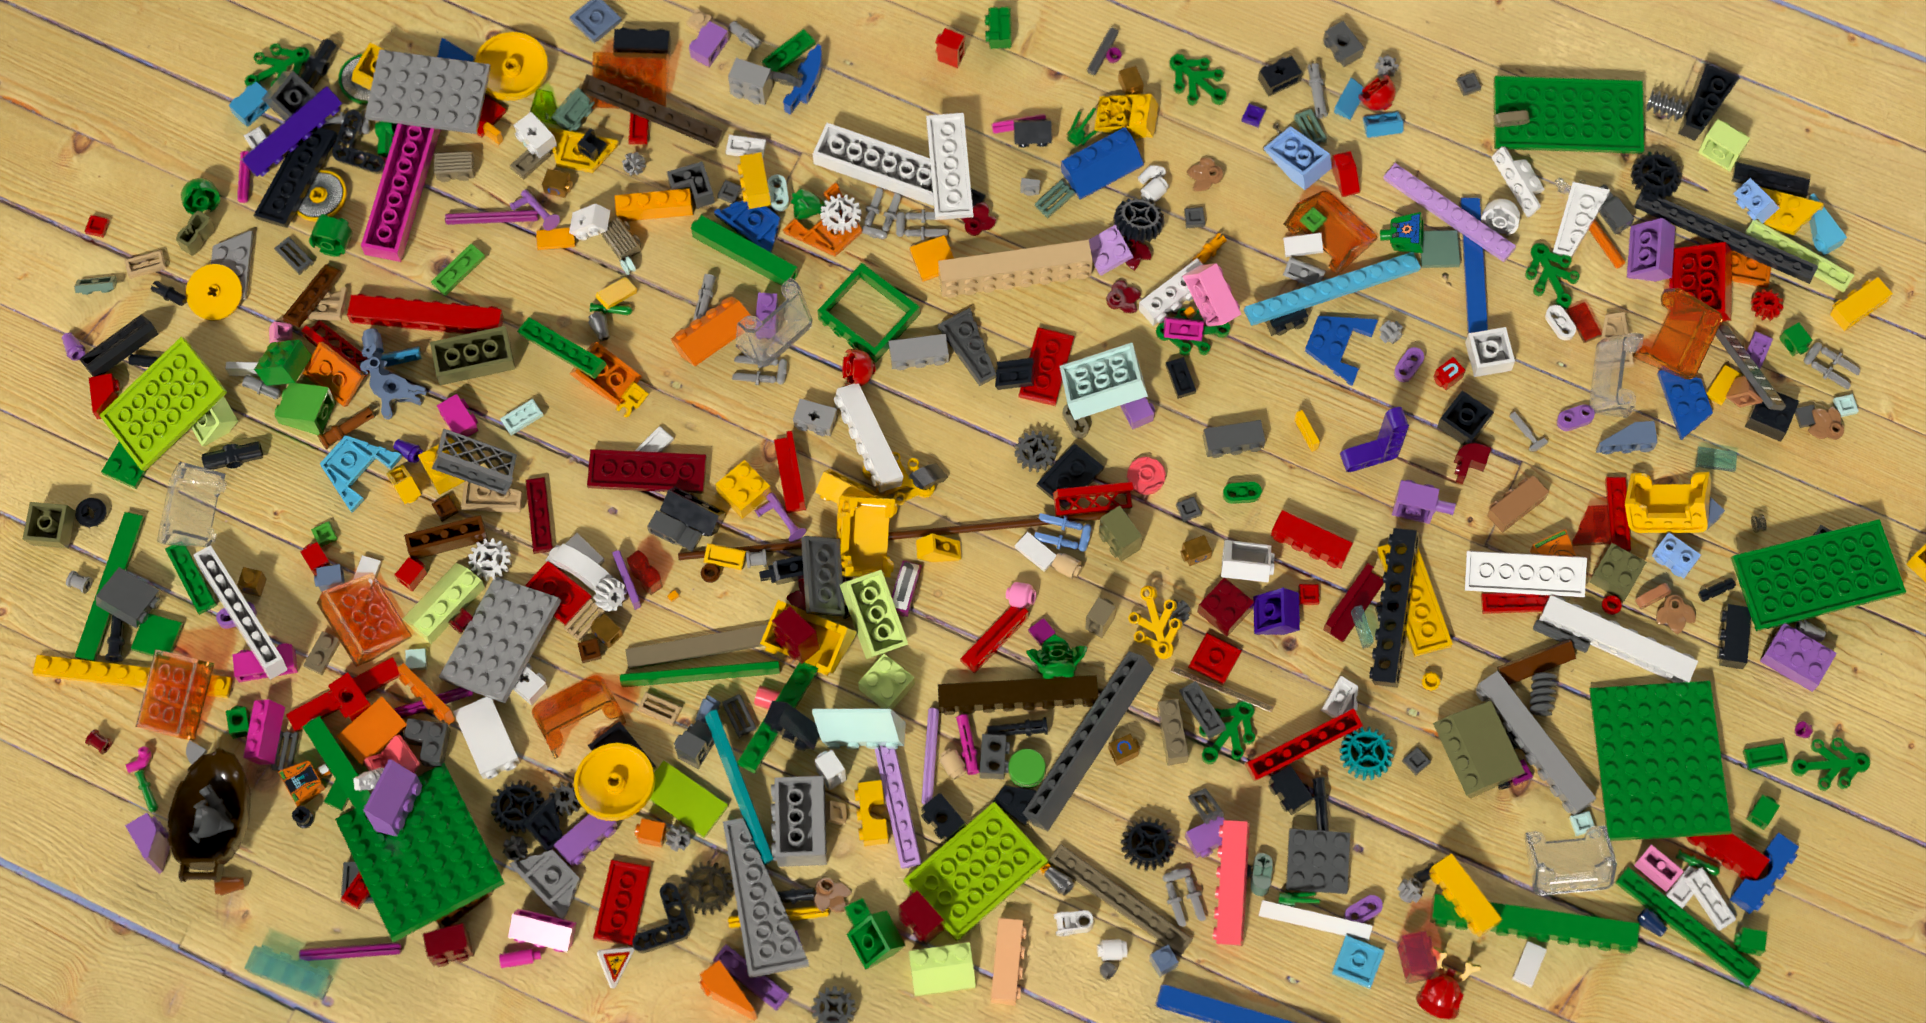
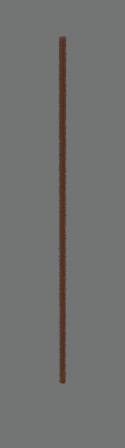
M1110 511L1064 516H1068L1067 521L1100 520L1102 516ZM1039 518L888 532V540L925 537L932 533L948 535L1052 524L1043 522ZM795 541L733 548L749 552H762L763 549H766V552L802 549V542ZM706 550L678 553V559L704 558Z

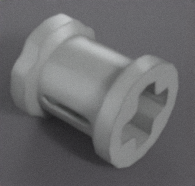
M763 549L762 552L746 551L747 568L758 565L767 567L766 549Z
M74 570L69 573L66 579L67 587H75L84 594L90 590L93 582L91 577L81 576Z

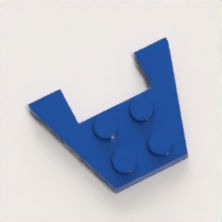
M1318 316L1305 352L1323 366L1326 365L1335 375L1346 380L1348 385L1353 386L1359 369L1342 363L1341 359L1352 332L1354 331L1372 338L1378 320Z

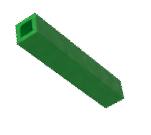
M702 215L698 220H694L691 225L693 238L788 290L798 276L797 266Z
M318 716L315 719H311L303 726V729L366 824L369 822V819L363 810L371 794L368 790H355L354 778L358 774L321 717Z

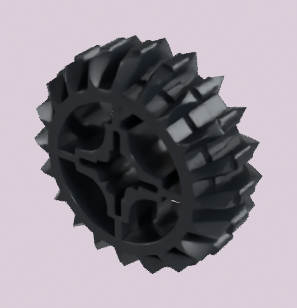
M1658 150L1653 155L1649 151L1647 155L1643 154L1640 159H1636L1631 169L1630 178H1633L1631 182L1633 185H1636L1635 191L1641 190L1642 193L1647 191L1648 196L1654 194L1655 197L1660 196L1665 199L1666 196H1672L1673 192L1675 193L1678 186H1680V179L1682 178V173H1680L1681 167L1677 166V161H1672V155L1666 157L1665 152L1659 155ZM1648 166L1649 170L1643 174L1642 169ZM1670 177V182L1664 185V180Z
M1134 197L1133 200L1128 198L1126 202L1122 201L1116 208L1113 217L1114 225L1116 224V229L1121 232L1122 237L1126 236L1128 240L1133 239L1135 243L1138 240L1144 243L1145 240L1150 242L1152 239H1156L1164 226V214L1161 213V208H1157L1156 203L1151 204L1150 200L1144 201L1143 197L1140 200Z
M519 779L517 785H515L514 781L511 780V786L508 787L506 784H503V791L497 789L499 796L492 797L495 802L491 803V808L494 809L491 811V814L496 816L494 819L495 823H500L499 827L501 829L506 827L508 833L512 829L515 834H518L519 829L526 833V827L522 822L529 817L526 814L527 808L534 802L532 814L545 799L541 797L542 792L540 790L536 791V785L530 787L529 781L523 785L522 780ZM525 793L529 796L516 797L514 794ZM509 797L510 804L505 808V811H502L504 802ZM514 800L517 804H519L522 807L521 810L523 813H521L520 810L515 808L516 805L514 803ZM514 816H519V817L522 818V820L513 821V820H509V819H507V818H509V817L512 818V817H514Z
M1141 817L1140 824L1134 820L1132 821L1133 827L1127 825L1126 829L1128 832L1122 833L1125 839L1121 840V844L1124 845L1121 848V852L1126 853L1124 856L1125 860L1132 858L1129 863L1131 866L1135 862L1138 863L1136 868L1138 870L1141 868V865L1145 866L1144 871H1148L1149 866L1155 871L1156 864L1163 868V861L1169 863L1170 859L1168 856H1173L1174 854L1171 849L1175 848V844L1171 842L1175 840V837L1172 835L1168 836L1172 832L1171 829L1164 830L1166 823H1162L1161 826L1158 825L1159 819H1156L1155 823L1151 822V817H1148L1147 822ZM1145 830L1154 831L1156 834L1149 835ZM1135 834H1138L1140 843L1133 849L1131 840ZM1163 839L1165 848L1158 855L1156 845ZM1145 841L1147 843L1152 842L1151 847L1148 845L1144 846ZM1142 853H1146L1151 858H1144L1139 855Z

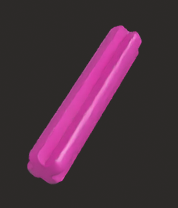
M1041 114L992 123L993 133L1013 131V120L1046 119V116Z
M242 151L240 153V159L244 157L249 151ZM240 160L237 200L239 203H247L250 170Z

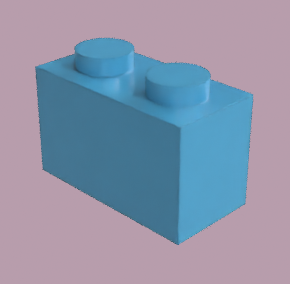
M255 82L229 104L232 114L247 128L271 108L262 100L267 91L259 83Z

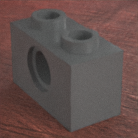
M1344 21L1327 29L1324 33L1323 43L1325 47L1332 51L1335 60L1341 63L1343 67L1362 57L1364 47Z

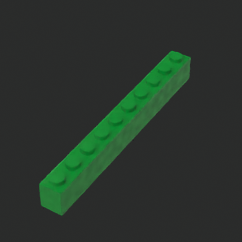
M1434 894L1431 904L1430 923H1435V926L1438 927L1451 925L1455 926L1458 930L1468 929V922L1464 917L1461 918L1455 911L1456 906L1453 902L1448 901L1444 895ZM1489 902L1502 919L1497 926L1490 930L1496 932L1499 936L1513 934L1520 939L1534 937L1541 942L1555 940L1558 944L1562 945L1575 943L1582 948L1596 946L1599 950L1603 951L1617 949L1620 953L1630 954L1638 947L1639 923Z

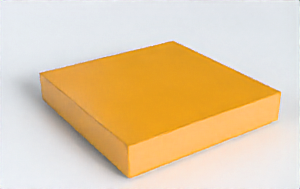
M945 235L909 247L922 282L939 276L938 261L954 259Z

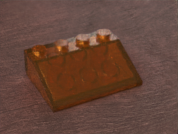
M593 52L594 77L667 106L669 54ZM592 97V102H595L592 108L621 109Z
M373 573L322 591L317 601L318 607L355 667L376 659L412 637ZM370 578L373 581L372 585L368 581Z
M155 649L136 727L195 741L215 663Z

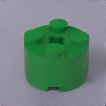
M321 214L310 235V245L313 248L316 245L320 248L319 252L328 256L339 257L341 253L344 255L353 234L348 226L349 222L343 218L335 219Z

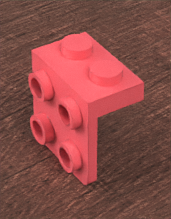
M400 735L394 736L381 754L367 757L363 762L368 771L385 768L389 759L412 773H415L420 766L419 761Z

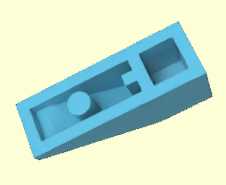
M1814 193L1810 195L1809 200L1820 202ZM1824 207L1821 211L1818 210L1811 217L1812 219L1809 223L1814 246L1825 256L1842 246L1847 237Z

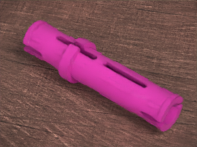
M963 714L956 717L963 748L962 758L965 759L967 774L975 775L980 772L976 757L978 752L974 747L969 716ZM964 728L966 729L968 741L965 738ZM968 748H970L972 761H970Z

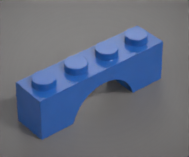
M1778 832L1763 852L1764 856L1770 859L1766 878L1758 881L1745 879L1729 900L1749 914L1754 909L1758 911L1765 902L1762 900L1764 895L1767 894L1769 896L1776 887L1773 884L1776 879L1781 880L1787 870L1784 867L1787 863L1792 864L1797 858L1798 854L1795 852L1799 846Z

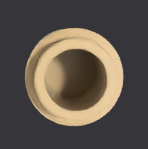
M1058 553L1052 563V567L1056 571L1071 579L1075 576L1078 577L1083 568L1081 561L1065 553Z
M950 748L941 753L942 757L939 761L948 776H951L953 780L967 772L965 769L966 765L957 750L952 751Z

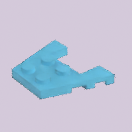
M345 435L323 459L320 465L350 512L353 513L364 499L350 488L352 484L375 459L391 470L402 458V455L398 452H391L386 450V448L376 447L368 444V442Z

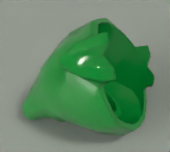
M799 189L796 193H792L791 204H794L793 214L795 219H807L822 213L821 206H825V203L814 193L804 189Z

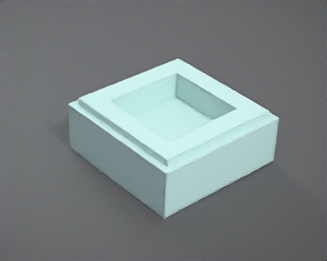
M1853 394L1833 399L1835 409L1839 411L1841 417L1854 415L1859 412Z
M425 648L405 650L406 666L411 671L427 669Z
M1590 811L1569 817L1576 836L1596 831Z

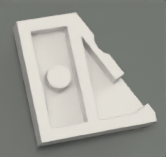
M1340 676L1321 711L1332 718L1353 708L1357 711L1358 703L1356 697L1358 696V686Z

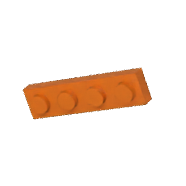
M404 663L397 667L400 673L398 678L404 686L409 685L414 696L417 698L420 696L426 708L434 710L438 720H444L448 725L455 721L451 710Z

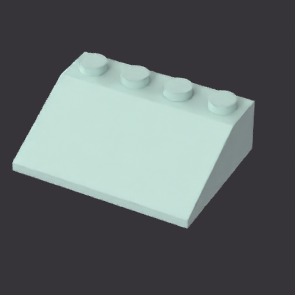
M1133 343L1060 366L1067 404L1074 420L1148 396Z
M812 709L821 741L830 749H839L840 746H847L849 749H859V746H867L869 749H878L879 746H886L888 749H898V746H904L906 722L892 709Z

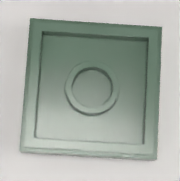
M1457 230L1424 231L1423 253H1420L1421 268L1460 266Z

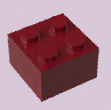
M1224 577L1199 604L1197 613L1228 637L1253 610L1254 601Z
M791 606L772 620L774 628L772 630L776 637L775 642L781 648L785 647L793 660L797 659L803 664L820 650L816 631Z
M918 890L899 905V920L906 928L910 926L913 930L912 934L918 942L921 943L923 941L927 945L945 929L944 919Z
M463 923L422 933L427 958L433 966L444 967L449 965V962L456 960L457 962H464L469 960V957L474 956L470 935Z

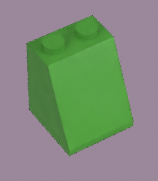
M290 383L283 390L282 401L280 405H277L274 415L279 424L315 435H322L336 402L328 387Z

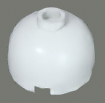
M1496 199L1487 204L1482 213L1481 220L1483 224L1498 234L1501 233L1509 236L1516 232L1519 226L1520 212L1512 201Z

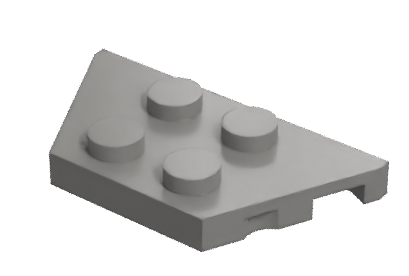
M252 231L221 242L212 248L211 264L226 266L237 274L242 284L243 300L247 299L254 236Z
M553 850L543 852L541 855L530 856L522 861L511 862L510 866L560 919L564 920L579 885L580 878Z

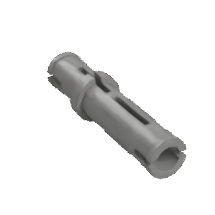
M1313 63L1307 66L1310 78L1308 83L1312 89L1316 118L1321 119L1328 116L1322 87L1324 82L1320 76L1319 64Z
M711 274L704 275L701 289L698 291L699 299L693 321L706 315L710 299L713 297L712 291L716 277Z

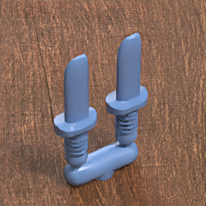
M1042 513L1039 514V519L1043 522L1062 526L1061 530L1064 531L1065 527L1082 530L1079 546L1077 542L1068 541L1067 539L1063 540V535L1055 537L1035 532L1034 537L1038 541L1057 545L1056 549H1060L1062 545V547L1066 546L1072 549L1079 548L1081 552L1086 551L1092 530L1089 524L1083 526L1082 523L1071 520L1067 521L1068 516H1064L1063 519Z

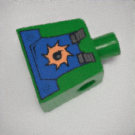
M1421 212L1392 218L1391 228L1380 230V240H1390L1392 249L1395 251L1423 253L1424 219Z

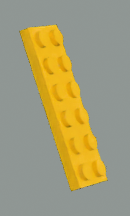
M1389 544L1377 547V553L1384 572L1388 570L1386 555L1390 553L1391 546ZM1401 547L1398 549L1397 553L1403 554L1406 552L1407 548ZM1419 548L1417 550L1406 635L1414 657L1446 649L1453 645ZM1398 566L1394 572L1400 573L1404 570V567ZM1401 585L1393 586L1392 591L1398 592L1401 589Z

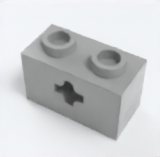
M800 399L793 417L794 426L801 431H813L819 436H831L837 419V408Z

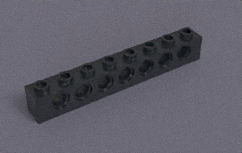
M1393 528V534L1389 535L1388 544L1391 546L1390 553L1386 555L1388 570L1383 575L1385 591H1381L1380 597L1383 605L1382 610L1378 611L1380 627L1375 632L1377 648H1373L1372 659L1375 662L1374 667L1370 668L1369 675L1374 685L1396 688L1399 685L1419 543L1417 530ZM1401 547H1406V548H1407V550H1406L1405 553H1403V554H1398V553H1397V551H1398L1399 548H1401ZM1403 566L1404 570L1402 572H1394L1396 567ZM1401 585V589L1398 592H1393V586ZM1392 604L1399 605L1395 611H1390L1389 607ZM1389 623H1396V627L1393 630L1386 629ZM1393 642L1392 648L1384 649L1385 643ZM1384 661H1390L1391 664L1388 668H1381V664Z

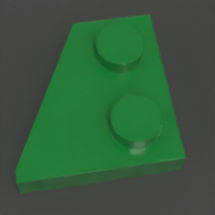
M120 442L116 445L101 471L103 475L136 490L146 474L145 471L139 468Z

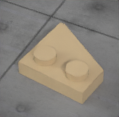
M342 287L340 292L331 295L328 292L307 319L341 320L348 293L347 288Z

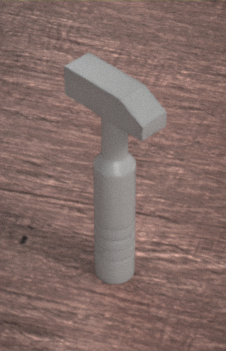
M1516 412L1509 416L1522 433L1533 442V445L1529 447L1530 452L1537 451L1547 445L1548 441L1545 438L1540 441L1536 440L1532 435V431Z

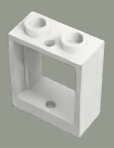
M1224 540L1221 577L1268 582L1269 575L1274 573L1275 553H1271V545Z

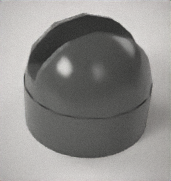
M1104 962L1100 966V974L1105 980H1109L1117 972V967L1110 962Z

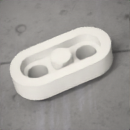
M1550 306L1545 314L1546 321L1558 338L1565 341L1572 339L1576 332L1575 324L1561 306ZM1552 315H1556L1558 318L1554 319ZM1562 330L1568 331V334L1563 333Z

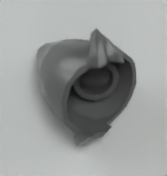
M202 800L194 805V808H196L193 831L189 832V834L197 843L200 842V838L210 837L234 828V823L217 810L205 805L206 800Z

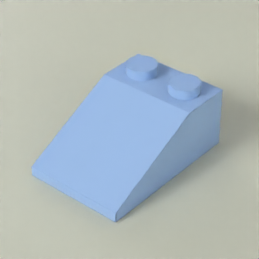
M1291 126L1264 147L1265 152L1284 173L1304 190L1332 169L1330 153Z

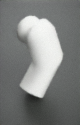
M1149 166L1138 177V180L1145 184L1150 178L1165 176L1166 170L1161 166Z

